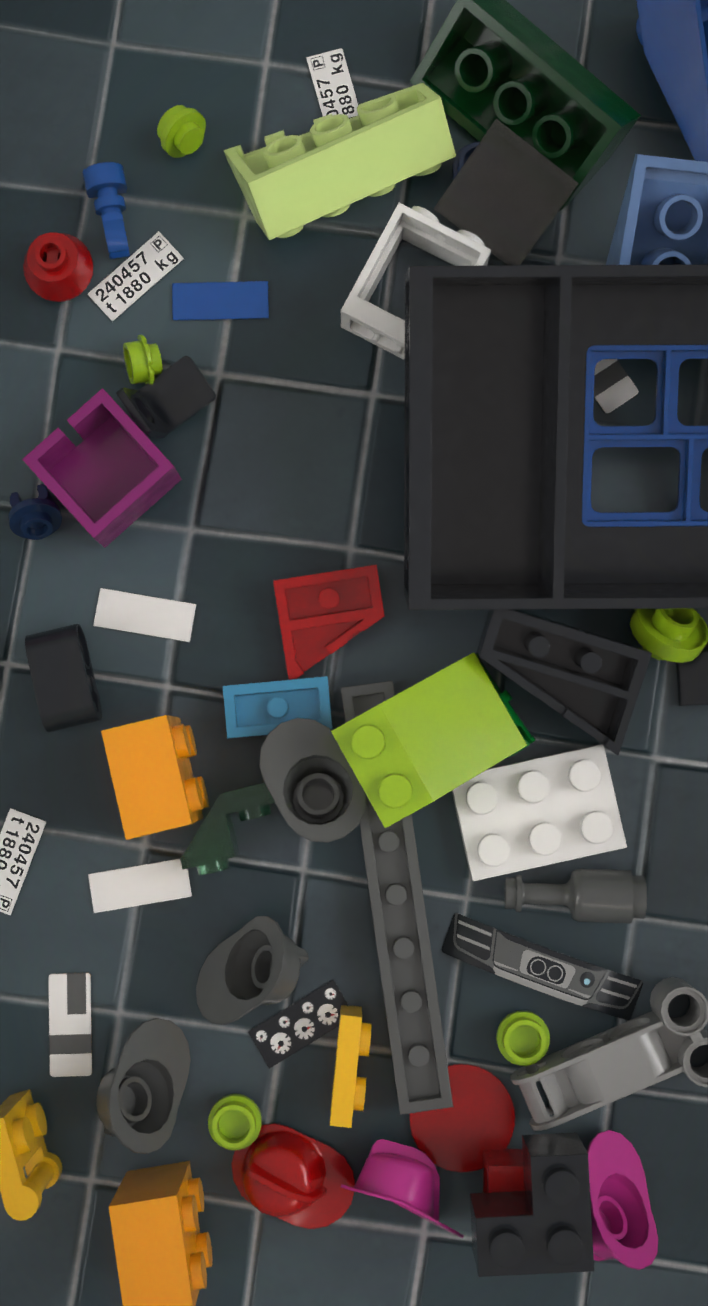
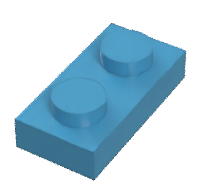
M328 676L223 686L227 739L268 735L280 723L295 718L316 720L333 729Z

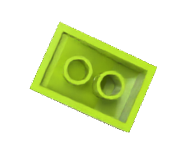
M474 652L331 731L385 828L434 802L527 746Z

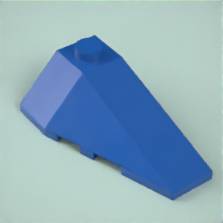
M636 0L639 15L636 31L638 39L643 45L647 61L694 160L708 162V0Z

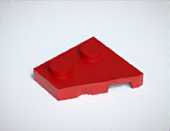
M377 564L273 580L288 680L299 678L329 654L331 655L360 632L365 631L385 617Z

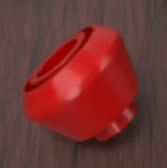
M49 232L38 236L31 243L25 255L23 270L29 287L38 296L49 301L63 302L79 296L88 287L93 276L94 265L88 248L81 240L69 234Z

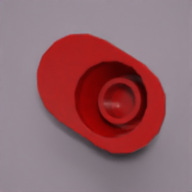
M278 1123L261 1125L258 1137L250 1146L234 1151L231 1163L233 1181L241 1196L263 1214L279 1218L294 1226L315 1229L327 1227L342 1218L352 1204L355 1191L341 1188V1184L350 1187L355 1186L353 1170L346 1158L331 1146L291 1127Z

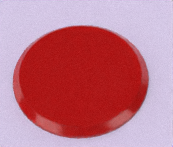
M453 1064L448 1066L453 1107L410 1113V1128L419 1150L425 1153L435 1165L454 1172H472L483 1168V1150H506L514 1132L515 1111L509 1092L495 1075L475 1065Z

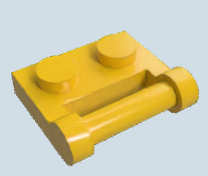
M30 1089L9 1095L0 1105V1193L7 1214L18 1221L27 1220L37 1212L42 1202L43 1191L52 1187L62 1173L60 1158L54 1153L47 1151L43 1137L47 1133L46 1116L41 1104L33 1102ZM24 1166H25L27 1178L25 1177V1173H24V1170H23Z

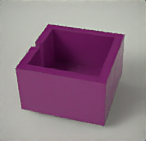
M102 388L67 419L68 423L84 441L76 447L58 427L22 460L86 531L106 548L179 483L182 478L173 464Z

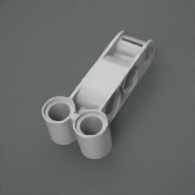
M674 977L663 979L655 985L651 992V1012L545 1056L535 1064L523 1066L516 1070L510 1076L512 1084L519 1085L532 1116L529 1121L531 1129L542 1131L556 1127L682 1072L698 1086L708 1087V1062L701 1067H691L690 1057L694 1049L702 1045H708V1031L704 1029L708 1022V1001L704 995L683 979ZM677 995H689L690 1006L686 1014L678 1018L669 1017L668 1007L671 1000ZM537 1081H540L549 1102L548 1107L544 1105L536 1086Z

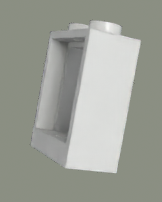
M398 203L341 309V328L404 360L405 320L369 302L402 239L454 266H487L491 249L485 247L484 242L477 235L469 231L458 230L456 232L440 224L438 218L425 208L419 206L409 208Z

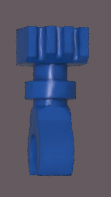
M102 162L88 166L82 172L85 189L89 198L98 197L94 200L95 213L102 217L110 259L128 257L130 253L122 216L126 205L124 197L118 195L127 191L123 166L115 162Z

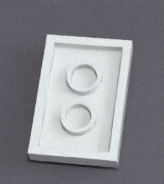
M603 744L489 768L452 790L472 881L627 848Z

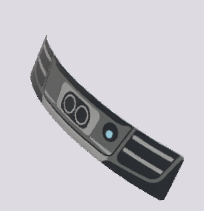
M459 913L453 915L442 946L443 953L470 965L556 998L625 1020L632 1018L643 986L642 980L542 947Z

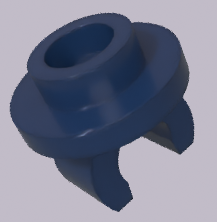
M44 484L37 485L38 498L22 501L18 492L11 493L10 505L12 509L9 512L8 521L10 529L14 534L22 538L40 540L53 534L61 526V510L54 503Z

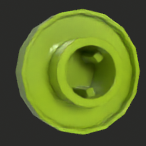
M694 608L635 609L632 614L630 627L633 636L643 649L651 652V657L657 660L677 663L693 661L700 655L708 643L707 624Z

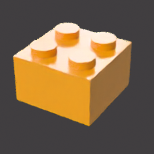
M164 715L101 730L126 840L190 825L203 819L202 809L209 807V801L202 776H193L189 757L197 756V749L190 725L184 726V724H181L179 717Z
M190 1161L127 1171L109 1205L123 1306H196L200 1289L207 1287L206 1268L212 1267V1246L209 1232L200 1233L198 1213L204 1212V1192L201 1178H192Z

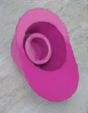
M612 1130L597 1133L589 1143L587 1150L593 1257L596 1261L617 1259L628 1268L640 1270L653 1263L657 1256L659 1240L651 1211L646 1177L641 1159L632 1143L621 1133Z
M385 1139L376 1140L371 1147L355 1186L350 1187L341 1184V1188L391 1201L462 1239L464 1237L461 1233L439 1222L440 1177L434 1163L428 1156L414 1147Z

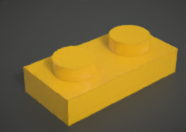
M341 1005L330 1109V1126L352 1128L353 1110H364L366 1077H357L359 1056L369 1057L372 1023H362V1007Z

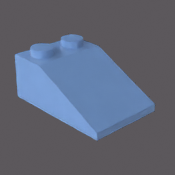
M635 154L606 265H708V162Z

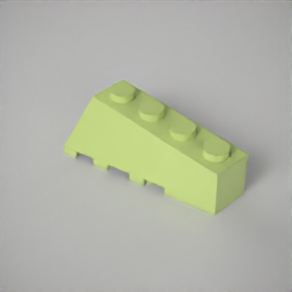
M420 83L359 104L357 107L358 116L348 118L344 114H329L314 119V125L308 133L299 136H286L284 130L264 136L266 147L244 154L241 145L223 151L249 208L269 240L276 237L288 238L299 233L304 225L320 217L338 216L348 210L350 204L367 196L377 197L387 194L395 188L396 183L414 175L425 176L431 174L441 167V163L456 157L441 97L424 83Z

